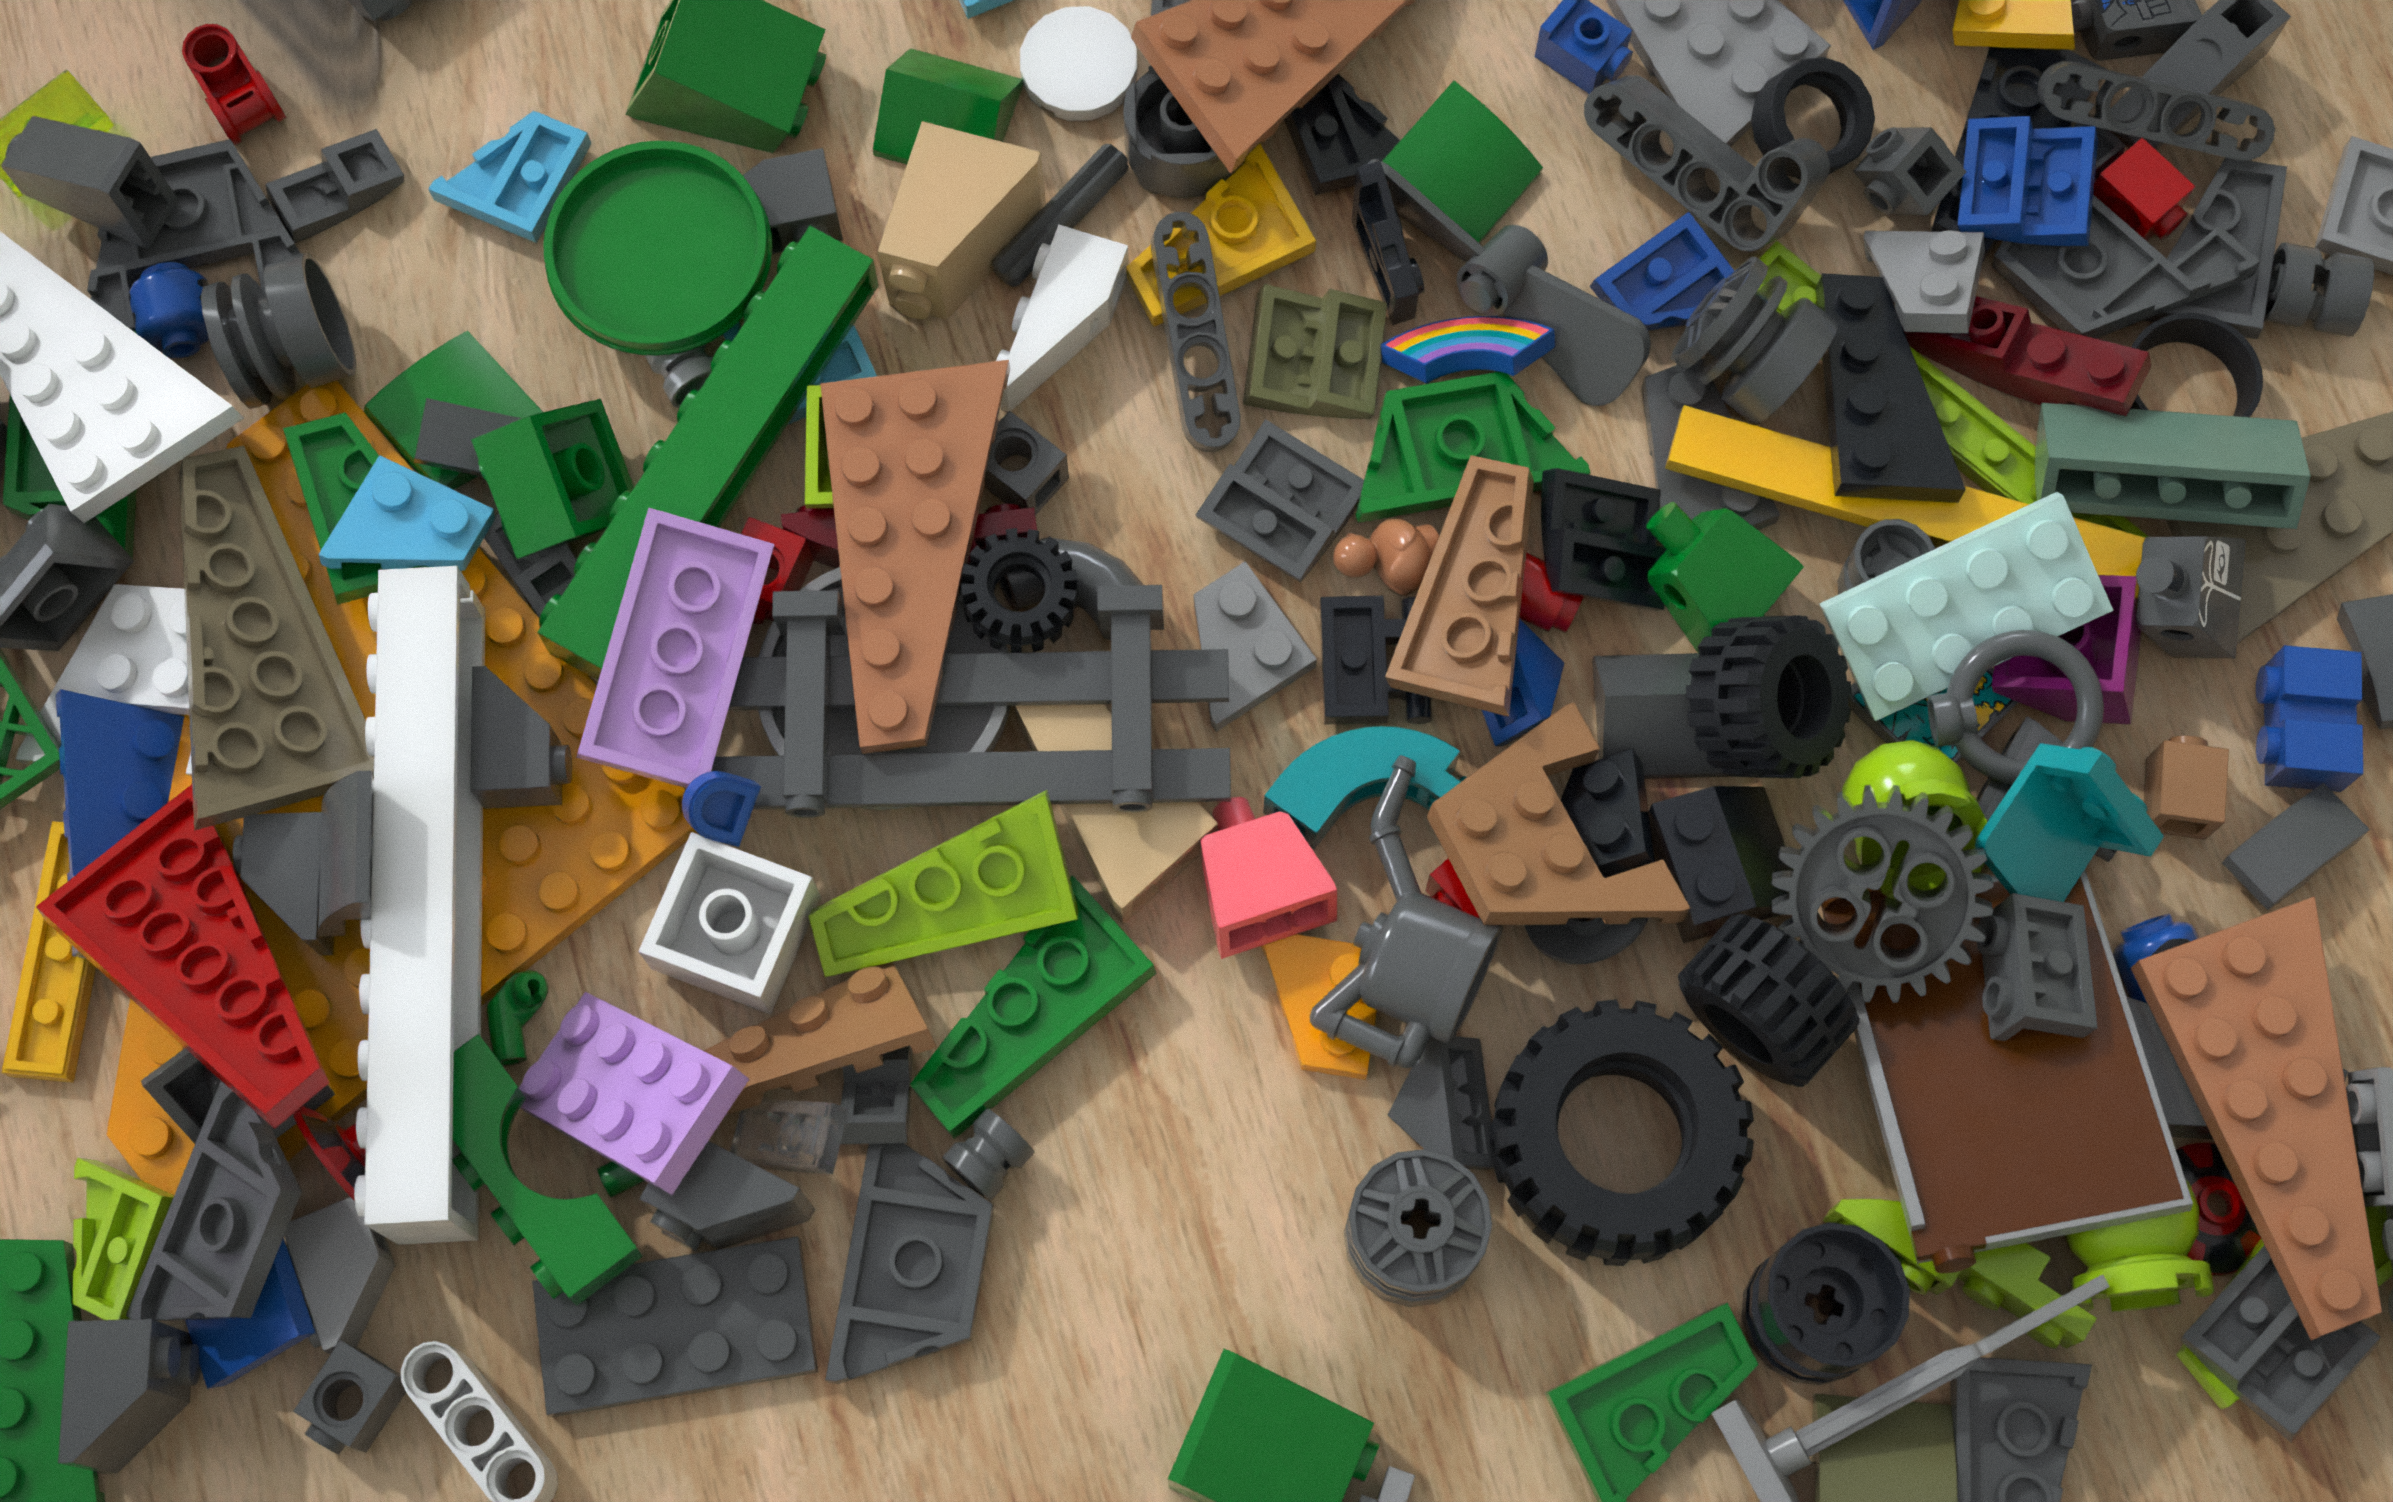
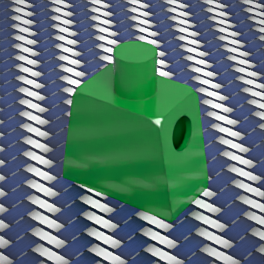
M1670 502L1658 510L1646 526L1651 534L1667 549L1648 571V581L1698 653V645L1702 639L1710 637L1712 628L1720 622H1728L1730 618L1763 617L1804 568L1796 558L1735 512L1726 508L1701 512L1691 520L1675 502Z

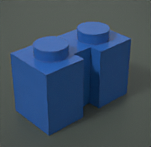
M2284 645L2265 665L2261 666L2256 679V699L2258 703L2264 704V726L2260 728L2257 736L2256 758L2259 764H2265V785L2314 790L2324 783L2331 791L2342 792L2363 775V725L2357 724V705L2362 701V654L2357 651Z

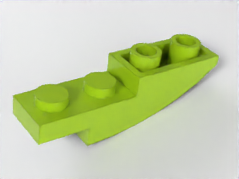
M1842 1199L1827 1212L1823 1219L1825 1223L1857 1226L1881 1239L1900 1261L1910 1290L1921 1295H1926L1928 1290L1938 1295L1952 1287L1958 1278L1965 1283L1962 1287L1963 1292L1975 1302L1995 1311L2001 1306L2018 1318L2062 1296L2038 1280L2051 1257L2027 1243L1975 1252L1976 1263L1973 1266L1953 1273L1936 1272L1933 1261L1917 1264L1900 1201ZM2076 1305L2026 1332V1334L2049 1348L2056 1349L2059 1344L2064 1348H2069L2085 1340L2097 1318Z

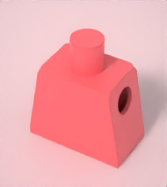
M1233 797L1231 801L1221 802L1214 808L1212 816L1218 823L1219 831L1205 835L1200 840L1203 877L1217 948L1221 959L1337 921V888L1289 814L1279 811L1255 819L1249 802L1244 797Z

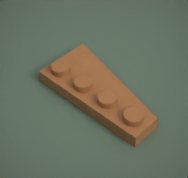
M1470 455L1385 675L1391 688L1509 716L1534 483L1529 467Z
M893 962L863 968L853 974L851 978L815 996L800 999L792 1007L756 1025L738 1030L732 1037L704 1050V1052L732 1065L749 1078V1081L726 1115L760 1105L764 1092L779 1087L793 1090L794 1093L819 1086V1075L850 1064H853L856 1072L859 1073L883 1065L882 1054L909 1045L914 1054L937 1048L897 968Z

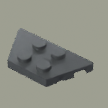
M220 1081L126 1316L130 1319L165 1321L251 1318L302 1193L270 1124L222 1081Z
M904 1143L868 1144L825 1379L828 1383L841 1384L972 1341L994 1212L993 1204L969 1187L963 1186L949 1176L944 1169L927 1157L921 1156Z

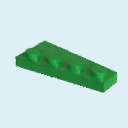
M1073 875L1070 877L1079 912L1078 918L1068 922L1029 930L1023 938L1025 944L1004 971L999 969L984 988L985 995L967 1018H961L910 1083L914 1093L953 1139L973 1125L987 1108L991 1110L1157 974L1153 963Z

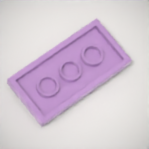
M648 508L576 758L687 788L696 777L711 771L772 555L773 543Z
M585 992L576 1006L565 1015L559 1031L539 1060L524 1075L519 1089L526 1099L520 1108L672 1195L749 1081V1078L732 1065Z

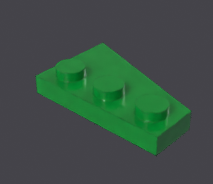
M346 412L283 428L320 550L379 457ZM342 562V569H329L326 567L337 605L368 597L370 593H377L378 570H384L381 563ZM420 565V566H415V567H412V568H423V567H428V566H421V565Z
M1721 1303L1544 1392L1597 1501L1627 1502V1497L1650 1474L1655 1473L1671 1456L1670 1453L1699 1423H1703L1759 1364L1728 1303Z

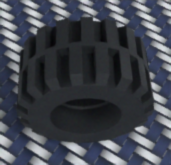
M1799 615L1730 618L1728 622H1720L1712 628L1710 637L1702 639L1698 645L1699 657L1692 658L1689 668L1692 678L1691 685H1686V699H1690V711L1687 713L1689 727H1695L1696 735L1694 741L1699 751H1707L1706 761L1713 768H1722V773L1731 777L1801 778L1802 776L1810 777L1819 773L1820 766H1828L1834 759V747H1841L1846 736L1843 729L1845 723H1849L1851 709L1848 707L1849 695H1852L1851 681H1847L1846 677L1848 665L1845 656L1838 654L1839 643L1833 634L1825 633V626L1817 620H1808L1807 616Z
M1745 914L1732 915L1678 975L1680 989L1691 1010L1718 1041L1753 1069L1771 1079L1790 1086L1804 1087V1085H1807L1857 1029V1025L1860 1023L1856 1012L1857 1009L1849 994L1837 977L1818 957L1781 929Z

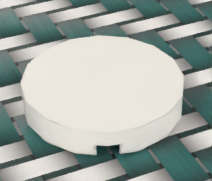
M1089 6L1065 7L1043 16L1028 30L1020 48L1021 79H1023V85L1030 99L1040 108L1042 105L1047 110L1053 111L1055 117L1067 121H1092L1115 111L1123 103V98L1126 96L1127 90L1135 80L1136 82L1137 47L1131 39L1128 28L1110 13Z

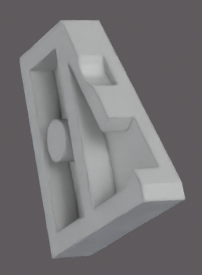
M1243 562L1194 594V609L1201 649H1228L1229 702H1209L1210 721L1216 732L1316 667V657L1246 562Z

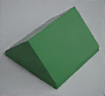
M910 48L886 69L873 144V155L907 165L922 121L1003 142L1023 88V79Z

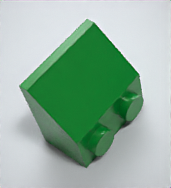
M601 398L529 415L471 439L479 459L480 472L489 485L501 516L503 532L511 542L517 559L606 530L610 524L608 521L610 511L617 498L624 491L632 492L634 489L632 479Z

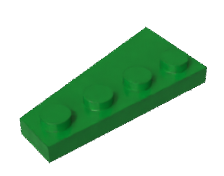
M0 1239V1502H105V1494L100 1492L97 1472L58 1463L68 1321H82L81 1308L72 1304L73 1271L75 1269L73 1245L64 1240Z

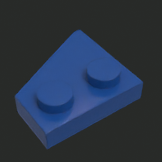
M1687 212L1595 278L1590 288L1599 299L1638 318L1643 322L1647 330L1651 331L1686 325L1688 319L1704 297L1719 281L1730 276L1734 269L1690 212Z

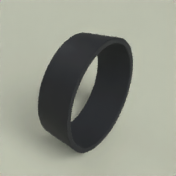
M2179 313L2153 322L2134 341L2131 348L2148 351L2155 346L2170 342L2190 343L2210 351L2226 365L2234 379L2237 390V405L2233 416L2250 417L2255 411L2263 388L2261 364L2251 344L2231 325L2204 314ZM2137 394L2130 409L2148 410Z

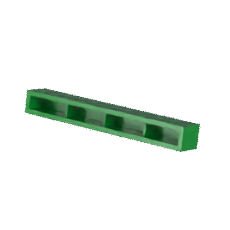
M812 226L808 227L798 243L792 241L788 244L778 261L776 277L766 292L759 290L752 297L744 313V324L733 341L727 339L717 349L710 366L711 374L699 391L694 389L687 394L677 413L678 423L666 441H657L648 452L643 464L644 474L632 492L624 491L617 498L609 514L608 521L610 524L597 543H589L580 553L574 567L575 577L562 595H554L544 607L539 619L540 629L537 633L550 654L599 680L648 508L720 528L807 396V385L815 384L879 287L872 258Z

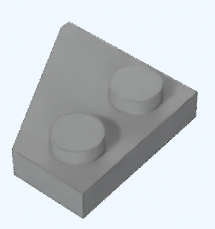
M1951 230L1942 232L1865 231V256L1869 262L1874 261L1880 277H1883L1905 332L1968 333L1985 253L1984 232H1957Z

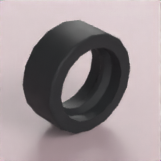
M1825 57L1802 59L1768 80L1755 98L1751 116L1754 141L1764 156L1767 152L1795 140L1786 124L1784 112L1786 97L1791 90L1801 85L1817 88L1831 99L1839 113L1841 125L1839 142L1834 148L1827 151L1830 161L1829 174L1857 159L1870 142L1875 122L1872 97L1862 79L1844 63ZM1787 157L1785 160L1787 176L1801 180L1799 165Z

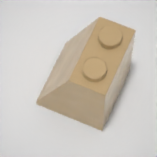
M922 121L877 251L889 305L894 306L900 313L911 318L927 319L929 316L947 320L993 272V259L1046 205L1040 151Z

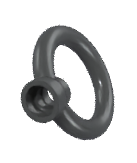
M2009 631L1983 641L1974 647L1959 663L1952 675L1947 693L1928 696V717L1935 746L1955 745L1961 756L1973 768L1983 775L2005 784L2012 785L2028 760L2003 756L1991 749L1978 734L1977 714L1973 701V694L1978 682L1995 664L2011 657L2033 656L2051 662L2067 676L2076 694L2077 716L2070 735L2060 746L2075 749L2093 747L2102 726L2104 713L2103 694L2093 667L2073 645L2055 635L2041 631Z

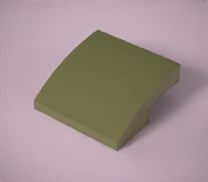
M1264 284L1257 293L1243 404L1294 414L1329 418L1370 419L1375 411L1381 360L1380 345L1383 343L1387 302L1334 289H1329L1321 298Z
M1814 1394L1812 1423L1859 1397ZM1910 1402L1811 1456V1462L1816 1464L1815 1502H1958L1956 1451L1951 1405Z

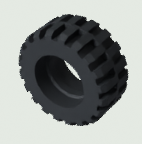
M1617 999L1597 1001L1591 1011L1583 1013L1579 1007H1576L1561 1014L1554 1025L1549 1028L1545 1026L1540 1028L1529 1039L1520 1055L1517 1054L1505 1076L1494 1104L1496 1108L1490 1125V1145L1495 1146L1496 1158L1493 1162V1167L1498 1183L1505 1182L1511 1194L1507 1202L1518 1217L1525 1214L1536 1225L1532 1232L1544 1242L1549 1244L1551 1239H1554L1568 1247L1567 1255L1583 1261L1588 1256L1603 1258L1604 1265L1624 1266L1629 1260L1641 1259L1643 1264L1663 1259L1667 1253L1675 1249H1683L1695 1241L1724 1213L1725 1208L1738 1194L1745 1180L1742 1177L1744 1167L1752 1158L1754 1141L1747 1137V1128L1754 1121L1751 1101H1741L1738 1089L1744 1083V1080L1736 1064L1728 1067L1724 1066L1717 1056L1723 1047L1710 1033L1701 1040L1688 1030L1693 1020L1676 1011L1670 1020L1655 1014L1656 1004L1636 1000L1632 1009L1619 1008ZM1602 1075L1629 1077L1648 1085L1668 1103L1680 1127L1682 1146L1674 1169L1661 1183L1640 1193H1618L1593 1184L1572 1166L1559 1142L1558 1121L1566 1098L1584 1081Z

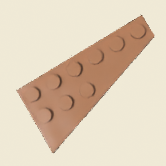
M1191 0L1137 21L1131 39L1231 174L1244 162L1246 155L1260 141L1264 143L1278 130L1279 124L1297 107L1302 108L1355 58L1358 49L1370 38L1375 39L1387 28L1390 19L1404 6H1410L1416 0Z

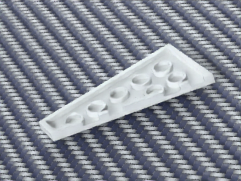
M0 232V375L70 512L79 520L86 523L244 419L232 405Z

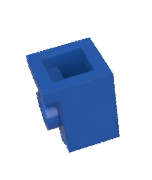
M1562 0L1540 27L1534 57L1589 94L1594 88L1600 86L1606 78L1610 81L1616 80L1627 67L1633 55V51L1628 48L1632 29L1588 0Z

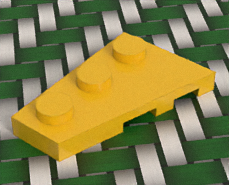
M1261 144L1245 157V163L1226 181L1221 179L1206 193V199L1190 213L1197 216L1203 222L1208 232L1219 296L1301 259L1316 250V240ZM1173 228L1170 239L1163 243L1165 247L1171 246L1176 248L1180 266L1177 272L1167 271L1168 277L1171 279L1185 272L1202 273L1201 266L1188 270L1186 254L1189 246L1196 243L1194 237L1186 238L1183 236L1181 228ZM1149 245L1126 267V278L1153 327L1164 323L1151 245ZM1193 286L1179 288L1173 295L1174 307L1180 315L1207 303L1206 297L1201 290Z

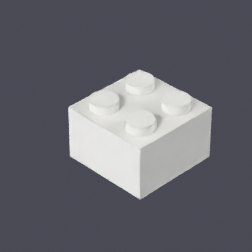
M691 832L638 952L651 970L771 1014L810 924L808 915L812 909L817 907L821 895L811 876Z

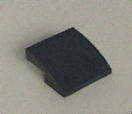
M1559 468L1543 471L1541 530L1544 559L1552 591L1654 611L1664 610V603L1648 581V571L1667 549L1656 546V538L1646 528L1649 520L1659 510L1660 489Z

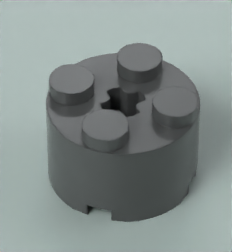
M1150 65L1148 67L1149 72L1143 75L1136 83L1135 80L1127 90L1124 100L1125 151L1129 165L1138 177L1139 184L1150 193H1160L1175 198H1195L1206 195L1221 179L1226 181L1238 168L1230 174Z

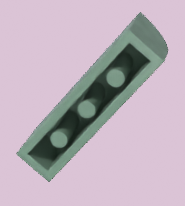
M2041 403L2035 451L2037 501L2055 492H2059L2064 496L2070 512L2288 529H2297L2311 475L2298 423L2295 420L2130 409L2127 416L2083 405Z

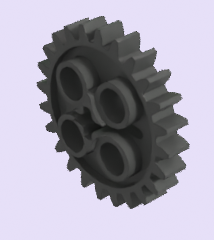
M1865 785L1862 804L1853 806L1850 799L1841 791L1837 793L1838 813L1831 815L1817 804L1812 807L1817 827L1812 830L1797 823L1793 826L1792 834L1801 845V848L1780 847L1779 859L1791 867L1792 871H1779L1772 874V885L1789 892V894L1772 900V912L1781 915H1792L1791 918L1779 926V929L1793 938L1800 937L1801 940L1799 942L1818 957L1830 971L1837 974L1836 977L1845 990L1849 988L1853 981L1861 983L1864 1002H1870L1877 985H1886L1892 1002H1898L1901 984L1910 982L1914 990L1922 997L1926 995L1924 976L1931 972L1939 980L1946 984L1949 983L1951 977L1946 963L1949 958L1969 965L1971 962L1970 953L1962 943L1963 940L1984 942L1986 938L1984 929L1972 920L1973 917L1993 915L1992 903L1975 896V894L1985 892L1994 887L1992 877L1985 873H1972V870L1978 868L1987 860L1983 848L1963 850V847L1973 836L1971 827L1964 825L1949 831L1947 828L1953 817L1952 808L1947 805L1933 816L1927 814L1928 796L1924 792H1921L1915 798L1911 806L1903 805L1898 785H1893L1886 802H1877L1871 785ZM1869 837L1879 842L1883 849L1877 860L1870 864L1861 865L1847 858L1844 854L1845 847L1855 838ZM1905 840L1910 844L1892 877L1893 895L1896 900L1885 897L1881 901L1867 943L1861 947L1856 946L1854 939L1871 911L1870 891L1867 888L1878 890L1882 886L1894 849L1899 841ZM1928 862L1943 868L1946 873L1945 878L1934 889H1917L1907 880L1908 874L1919 864ZM1839 897L1851 902L1856 911L1847 922L1832 924L1822 919L1819 915L1818 909L1821 904L1830 898ZM1893 924H1908L1916 929L1918 938L1907 949H1892L1881 940V935L1885 929Z

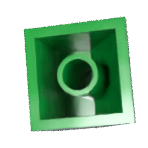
M670 0L661 14L625 115L637 120L774 153L787 136L795 139L804 124L809 106L801 103V99L806 85L814 87L824 67L826 54L818 50L826 29L763 0Z
M1224 1348L1168 1476L1169 1489L1198 1502H1342L1352 1477L1365 1482L1380 1444L1368 1439L1374 1422Z

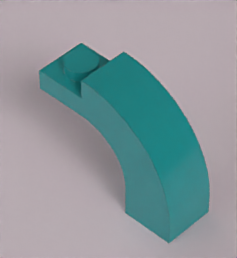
M1386 726L1364 727L1331 736L1298 756L1281 773L1264 795L1263 813L1269 815L1280 811L1289 814L1310 847L1315 850L1344 812L1359 802L1381 797L1393 772L1391 766L1399 755L1408 757L1417 763L1415 777H1411L1405 799L1418 803L1427 810H1430L1433 802L1467 777L1462 776L1458 780L1452 776L1456 769L1460 750L1445 741L1429 734L1406 728Z

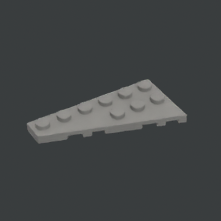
M1607 0V4L1615 18L1632 29L1630 43L1650 76H1655L1670 99L1730 147L1752 127L1751 116L1755 98L1766 82L1802 59L1826 58L1831 46L1778 0Z

